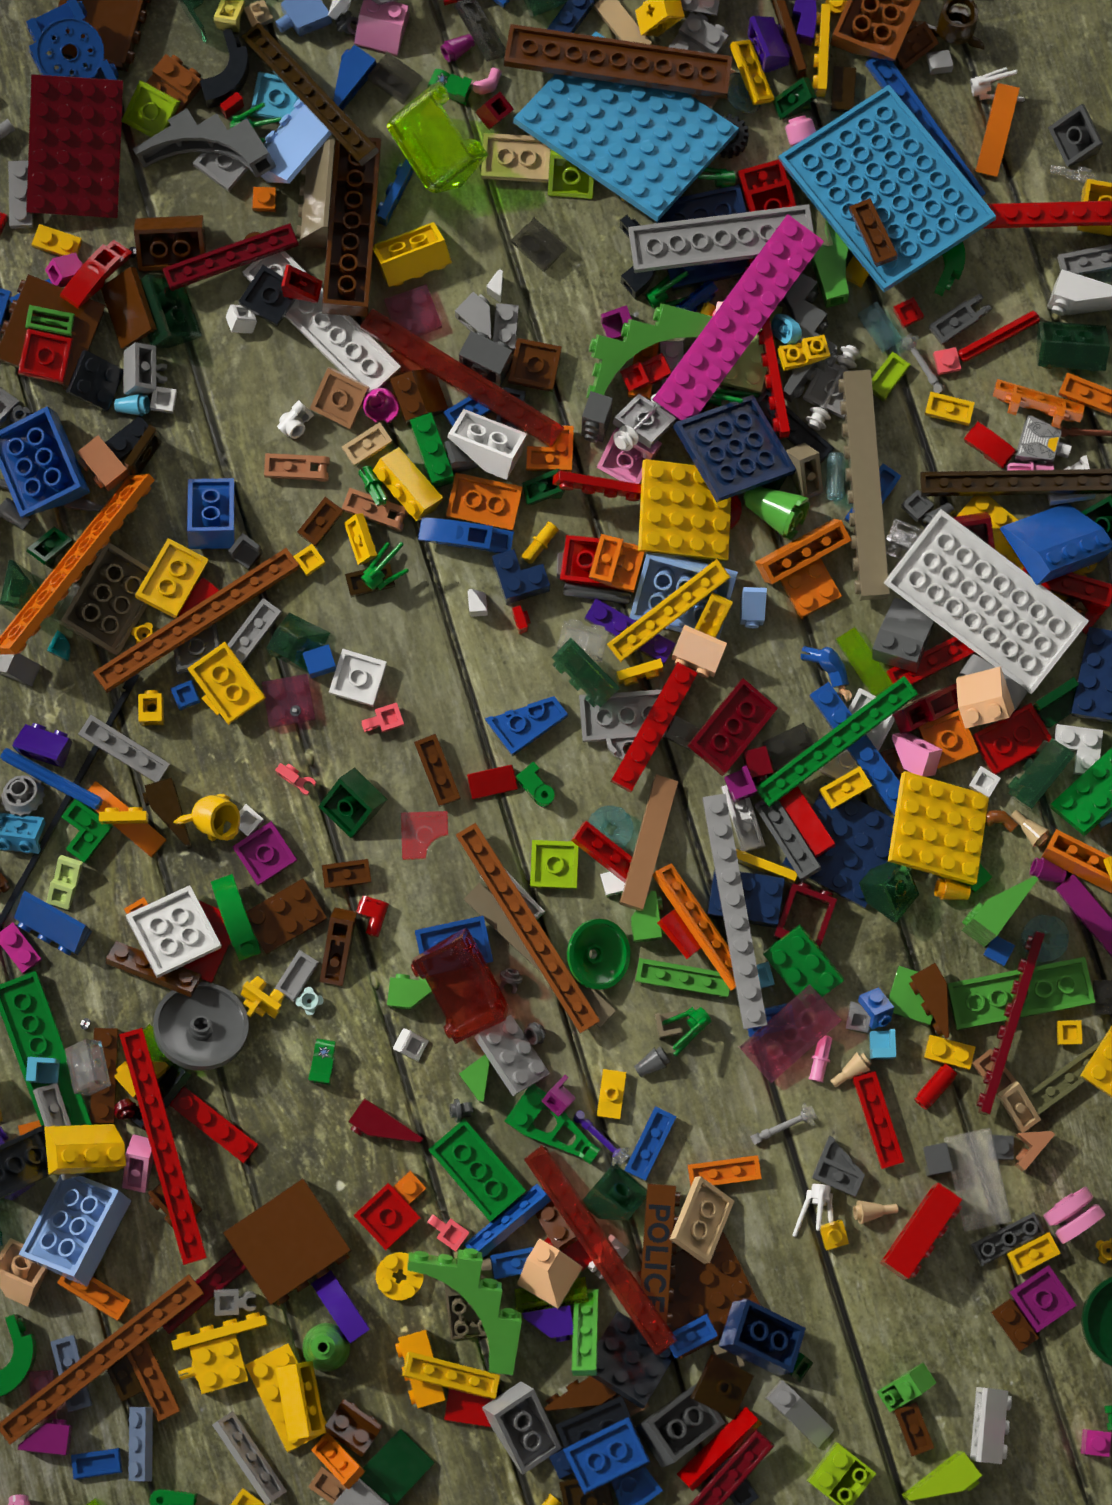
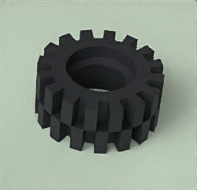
M723 114L721 115L739 128L737 139L733 143L728 144L719 153L722 158L728 155L729 159L733 155L737 157L740 155V152L743 153L748 143L749 133L747 125L745 126V121L743 119L739 121V116L732 118V114H728V117H725Z

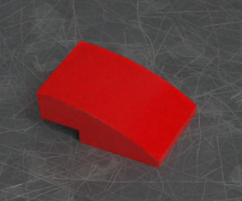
M779 159L736 172L748 212L796 206L790 181L787 179L785 168Z
M566 535L560 574L561 581L617 589L589 578L600 538Z

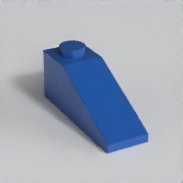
M355 44L350 50L347 49L341 57L333 101L342 111L377 69L376 59Z

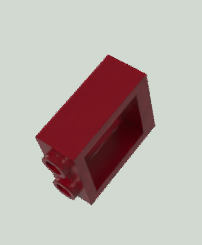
M802 882L793 883L773 939L780 940L790 932L784 930L783 927L795 893L828 904L816 941L814 940L820 948L837 899L833 898V894L828 891L820 890L816 892L811 890V886Z

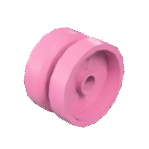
M1087 1187L1078 1190L1074 1194H1069L1043 1215L1049 1226H1056L1062 1221L1066 1222L1055 1233L1062 1244L1073 1239L1106 1215L1099 1204H1094L1085 1210L1083 1209L1093 1198Z

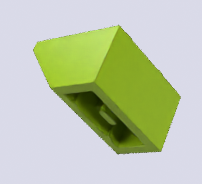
M835 1442L806 1481L836 1505H853L876 1473L839 1443Z

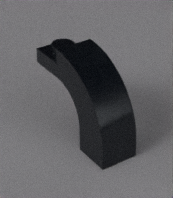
M232 28L223 30L229 52V62L226 68L216 76L200 80L208 109L220 106L221 103L233 94L239 93L248 77L249 57L246 46L241 47L238 34L233 35Z
M628 215L620 219L619 227L628 238V227L640 226L636 219L633 218L631 220ZM632 266L621 275L620 283L636 299L650 286L657 270L634 273V267Z

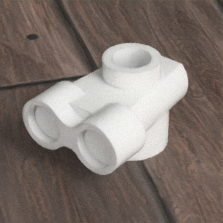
M298 400L292 406L290 412L284 413L280 417V423L277 427L287 437L290 436L292 439L299 438L305 431L303 423L308 422L314 414Z

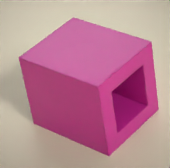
M76 253L53 258L45 271L52 284L65 287L83 263L79 260Z
M1083 1429L1081 1453L1109 1457L1111 1432Z

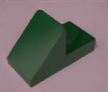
M803 77L775 97L773 104L780 120L806 112L812 108L810 102L816 99L817 96L809 77Z
M555 469L522 483L527 505H534L549 498H562L565 490L560 489V486L553 485V476L561 471L560 469Z
M53 527L28 547L26 552L45 566L52 568L56 557L70 546L72 539L56 527Z

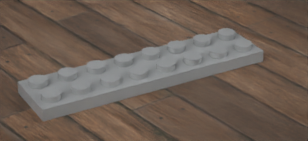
M801 205L628 227L634 273L756 258L787 214L813 232L810 206Z

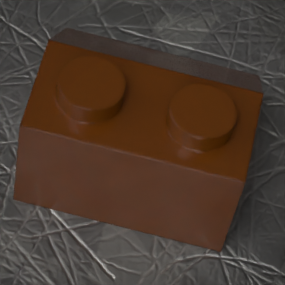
M433 368L413 370L390 378L391 387L398 399L406 426H410V419L432 413L434 417L449 409Z

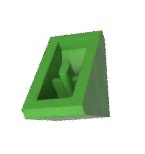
M483 1055L459 1073V1076L479 1103H484L490 1061L486 1055Z

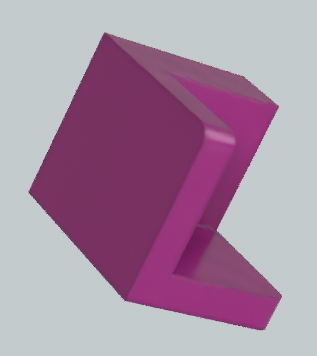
M627 305L601 314V324L607 337L613 339L623 337L621 336L624 322L628 323V319H632Z
M747 766L724 778L734 803L754 796L757 793Z
M564 1075L541 1100L558 1117L576 1099L563 1086L569 1078L567 1075Z

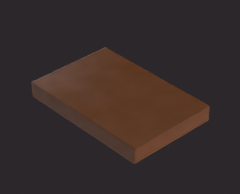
M129 267L104 284L101 291L121 349H127L135 342L137 343L157 330L136 267Z

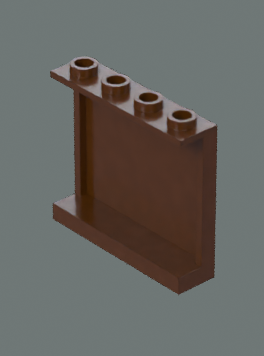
M60 0L58 7L67 3L68 0ZM77 0V2L82 1L87 11L85 22L89 23L101 37L104 47L103 61L107 59L109 64L114 63L116 69L127 72L129 64L133 65L135 44H139L141 39V31L139 30L141 23L144 24L147 18V11L145 10L147 3L150 4L152 0ZM68 44L63 47L62 55L64 57L74 59L77 56L78 51L75 46Z
M28 274L26 281L22 279L17 292L20 293L18 300H13L10 306L9 313L12 314L9 322L4 321L0 332L4 334L0 342V361L19 368L27 333L25 325L29 305L75 314L71 333L73 341L63 384L57 383L64 386V390H67L81 352L84 350L89 351L106 305L89 299L78 309L59 297L64 288ZM34 312L32 316L69 323V319ZM31 321L33 324L67 330L65 327Z
M301 1179L223 1232L270 1305L276 1303L280 1306L290 1299L288 1294L294 1290H297L299 1293L308 1287L310 1279L315 1276L318 1279L330 1271L329 1266L335 1262L337 1265H340L349 1259L348 1253L352 1251L311 1191L305 1179Z

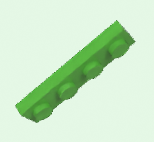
M639 958L635 982L726 998L729 996L730 989L718 971Z
M598 1289L574 1291L573 1376L597 1375Z

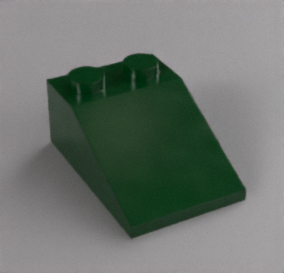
M400 1429L363 1467L365 1472L360 1479L388 1505H395L435 1462Z

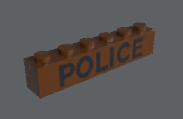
M647 1184L637 1330L666 1332L667 1327L672 1326V1313L668 1312V1303H673L674 1288H669L670 1278L675 1279L676 1264H671V1255L676 1254L677 1244L671 1241L670 1237L679 1217L674 1216L675 1206H680V1192H676V1186Z

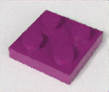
M272 821L233 846L234 851L258 887L297 862V859Z
M1049 1265L1009 1291L1036 1332H1039L1076 1306Z

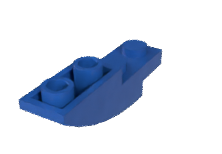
M421 517L418 540L459 548L466 547L503 553L511 550L514 531L493 528V526Z

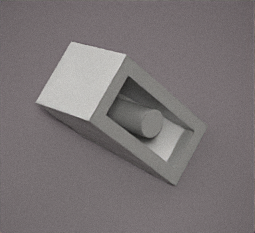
M472 292L455 310V318L470 331L475 333L478 331L488 335L489 340H491L490 303L483 295L480 294L478 296Z

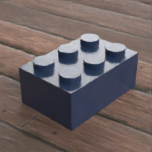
M714 869L707 916L724 920ZM740 872L749 924L776 928L779 921L785 878Z
M749 1299L732 1302L719 1347L777 1376L793 1373L806 1328Z

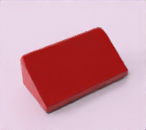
M513 765L467 774L472 800L518 790Z

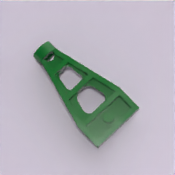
M534 1084L528 1087L504 1122L523 1136L580 1157L590 1165L601 1149L586 1138L565 1112L558 1117L541 1101L547 1094ZM542 1110H549L556 1118L557 1125L551 1132H543L536 1129L533 1125ZM566 1126L575 1134L576 1139L572 1145H566L556 1139V1134L561 1127ZM585 1147H589L588 1151L584 1155L583 1149Z

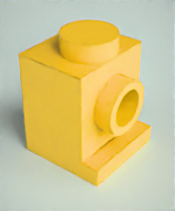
M146 690L144 694H138V722L141 726L164 725V697L157 690ZM155 705L156 710L154 712H149V706Z

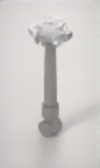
M909 334L901 339L902 345L899 348L901 350H911L928 377V381L934 386V392L942 393L945 389L944 385L938 382L939 379L933 374L916 349L917 341L919 340L918 335L913 336Z
M804 1103L800 1116L770 1129L767 1128L761 1131V1133L758 1132L750 1137L755 1145L762 1142L763 1139L766 1140L772 1135L801 1121L814 1126L813 1120L817 1119L812 1105L807 1107Z

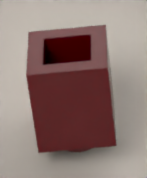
M499 92L483 104L475 113L490 130L512 112L514 108L503 94Z
M766 746L743 751L744 764L747 766L752 780L756 784L763 783L772 776L773 769Z

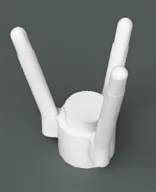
M1005 67L970 79L973 96H979V100L994 99L995 94H987L988 91H991L990 82L1016 75L1018 71L1007 72L1008 69ZM1017 97V101L1025 100L1024 97Z
M812 1184V1189L807 1190L806 1200L797 1220L793 1237L798 1235L811 1199H813L812 1204L818 1205L816 1230L820 1231L823 1206H826V1204L829 1223L834 1222L833 1194L830 1193L831 1186Z

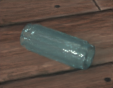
M834 452L829 453L827 458L826 495L828 500L840 501L843 500L845 493V459L843 453Z

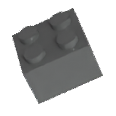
M473 331L469 333L459 353V366L461 369L501 387L512 365V350H510V347L503 342L498 341L496 343L489 340L488 335L479 331L477 333Z

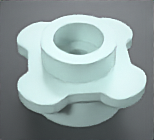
M306 987L304 993L296 998L295 1004L298 1007H302L307 1015H313L317 1006L322 1005L324 1000L322 996L314 993L313 988ZM308 999H311L312 1002H311V1003H307V1000H308Z

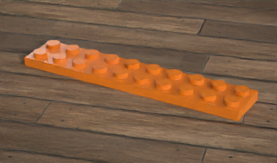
M150 474L129 475L2 633L0 636V655H16L26 648L27 640L40 630L42 621L53 614L55 611L54 606L68 595L69 587L80 580L83 575L82 571L86 566L91 565L97 558L96 554L100 548H104L110 542L109 537L112 533L123 526L124 518L137 508L139 499L150 492L151 484L155 481Z

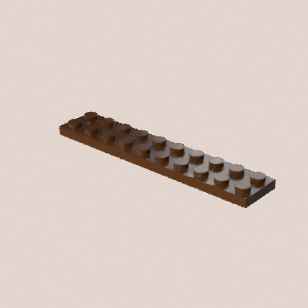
M510 24L504 66L727 99L733 56Z

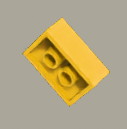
M434 222L373 245L374 256L388 287L399 286L406 280L420 278L427 272L441 270L446 265L452 263L445 240Z
M114 1124L44 1127L48 1175L117 1172L126 1166L124 1141Z

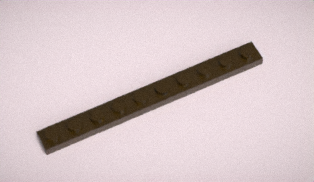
M259 22L242 35V38L361 166L379 153V150Z
M1112 469L921 472V497L1112 494Z

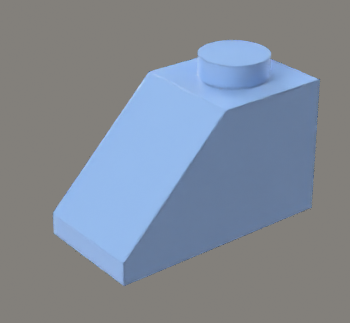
M743 587L740 608L741 625H745L746 628H759V625L764 624L767 588Z

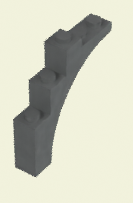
M188 109L168 119L171 126L133 148L144 168L159 160L189 152L224 154L248 167L256 178L276 167L269 152L248 119L227 130L218 114L197 125Z
M804 273L799 275L782 299L793 319L802 329L799 343H801L803 338L823 335L829 325L827 313L812 305L819 294L817 281ZM826 339L830 352L829 358L793 369L792 375L783 389L785 400L792 403L795 397L799 398L805 389L804 385L807 380H812L816 375L817 368L825 372L828 366L832 367L838 359L837 345Z

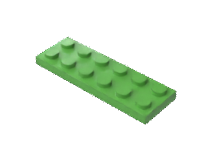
M1081 957L1035 966L1019 1018L1096 1003L1086 958ZM1014 970L947 983L956 1030L1006 1021L1007 1017L1004 1016V1011L1007 1003H1012L1014 994L1010 993L1014 980H1019L1021 972Z

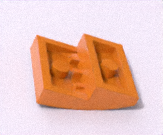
M601 534L589 578L605 585L634 593L645 552L638 551V545L626 543L620 538Z

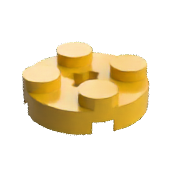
M396 1252L387 1255L377 1267L376 1282L378 1288L390 1299L397 1301L406 1300L413 1297L422 1287L424 1274L407 1270L409 1255L407 1253ZM399 1269H402L403 1274L407 1278L406 1280H401L398 1284L396 1283V1278L393 1277V1273H398Z

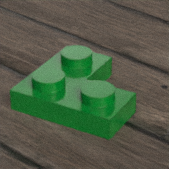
M74 799L61 816L79 830L66 850L86 864L112 830L113 826L111 824H101L99 822V815L80 801Z

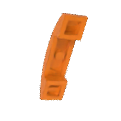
M97 781L88 789V791L101 797L103 800L99 809L95 810L98 814L99 812H105V808H119V811H128V806ZM148 823L112 824L151 858L166 842V839Z

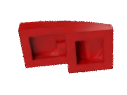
M660 353L642 363L639 361L621 370L620 373L628 391L632 392L669 377L672 371L664 354Z
M979 422L964 437L966 444L983 453L985 459L1000 468H1003L1016 453V450L1009 443Z

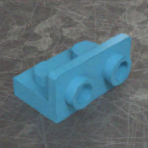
M0 813V849L39 854L41 848L38 841L46 824L44 818Z

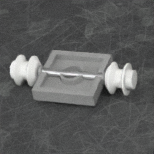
M847 345L840 348L843 352L842 356L838 355L837 359L840 365L828 366L825 372L817 368L818 371L803 396V400L817 406L810 408L812 416L805 418L808 426L814 430L826 429L824 421L831 419L828 412L842 419L845 417V415L840 413V401H843V393H839L838 379H842L844 371H850L848 369L857 367V364L854 362L855 359H861L859 350L854 346Z
M638 394L614 418L612 424L620 429L614 433L613 440L619 449L630 451L638 441L651 448L674 425L676 418L652 400L656 394L651 397V401Z

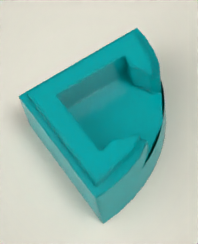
M57 630L47 651L69 662L71 656L69 641L63 633Z

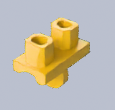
M259 976L255 977L251 982L246 981L242 987L243 990L240 995L246 999L243 1004L250 1008L247 1015L252 1017L257 1013L263 1017L267 1013L275 1019L279 1014L285 995L276 989L269 996L262 992L267 983Z

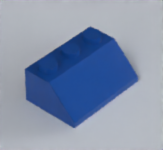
M24 891L14 916V919L19 922L17 926L30 933L31 929L39 933L37 938L48 944L51 941L59 945L58 950L69 956L71 953L78 955L92 931L83 923L27 891Z

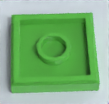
M898 966L888 998L894 1006L893 1014L930 1025L933 1017L932 1014L927 1016L921 1006V1003L925 1002L921 994L915 995L909 985L913 981L910 976L916 974L917 971Z

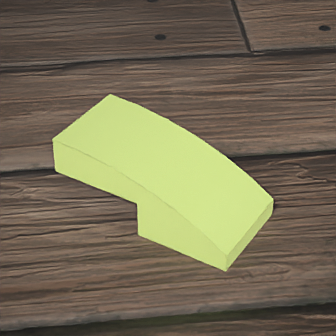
M63 855L58 858L54 879L50 883L46 903L69 910L83 865L82 861Z

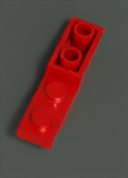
M115 240L111 241L107 246L103 244L75 273L59 297L79 309L104 286L105 280L130 259L132 251Z

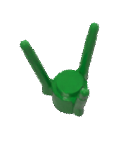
M261 103L240 115L233 116L230 128L248 119L246 118L247 116L265 107V103ZM282 117L256 122L248 119L254 129L257 126L280 122ZM259 137L262 142H265V138Z
M707 167L703 172L715 173V175L698 176V179L715 180V186L720 188L734 186L736 183L735 172L727 171V169Z
M685 271L669 283H667L669 281V276L667 275L654 288L650 289L645 296L651 307L655 310L656 307H660V303L674 306L703 297L704 294L698 293L666 302L669 299L666 290L686 277L688 272Z
M717 388L705 405L708 406L712 403L714 406L720 407L723 400L743 403L742 398L734 396L748 397L753 395L758 398L760 394Z
M386 542L370 566L363 572L364 575L361 579L370 589L375 590L378 587L381 590L387 584L409 572V569L406 568L383 581L385 575L381 570L403 547L404 544L402 542L376 567L390 546V543Z
M691 1007L686 1012L662 1021V1026L689 1017L687 1023L691 1029L673 1046V1050H676L673 1053L674 1056H677L712 1022L710 1016L703 1008L700 1007L695 1010Z

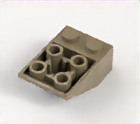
M490 1257L482 1258L480 1280L485 1278L493 1279ZM445 1284L451 1339L487 1336L482 1322L473 1307L459 1292Z

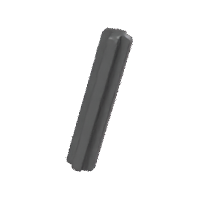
M569 582L564 584L563 594L566 596L598 599L622 604H629L631 600V592Z

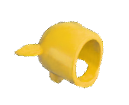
M225 794L209 795L201 798L194 805L191 814L182 815L173 823L193 822L199 831L207 834L209 840L215 841L219 839L228 841L238 834L240 813L237 806L229 801L231 797ZM228 821L231 823V827L223 834L224 824Z

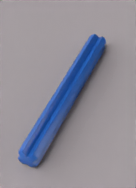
M5 748L1 753L0 758L6 763L97 810L101 806L103 800L92 792L8 748Z

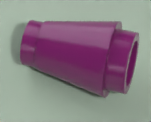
M467 34L444 41V44L440 46V50L447 62H455L471 47L475 46V42L472 36Z
M1036 857L1030 868V875L1039 878L1038 880L1061 884L1064 882L1067 873L1066 870L1043 857L1041 859Z

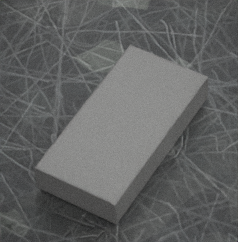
M299 950L274 989L279 990L285 995L284 997L295 1002L319 965V962Z

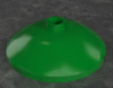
M606 919L588 920L582 923L572 934L567 949L568 965L575 979L583 986L597 990L610 988L624 977L629 967L631 955L629 941L624 931L614 922ZM590 950L592 951V957H591V958H590V956H589Z

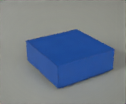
M192 680L170 688L179 711L201 703Z
M996 936L989 943L983 956L1004 967L1015 945Z

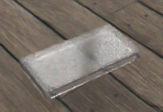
M991 1128L945 1137L944 1142H947L956 1195L962 1199L959 1205L962 1206L960 1214L964 1231L1012 1222Z

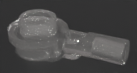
M1051 164L1050 173L1066 176L1067 179L1085 183L1087 179L1095 178V174L1091 173L1092 169L1079 167L1078 170H1070L1063 166Z

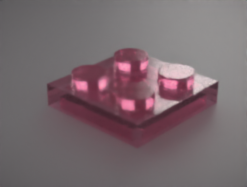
M427 284L384 299L400 343L442 328Z
M308 674L262 682L270 728L316 720ZM294 705H298L301 708V714L297 717L290 714V709Z

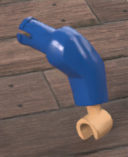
M804 646L802 652L810 655L801 653V660L819 663L822 669L828 673L832 687L839 689L837 694L843 701V695L845 702L850 701L852 693L845 689V686L849 685L847 672L838 653L830 647H825L821 650Z

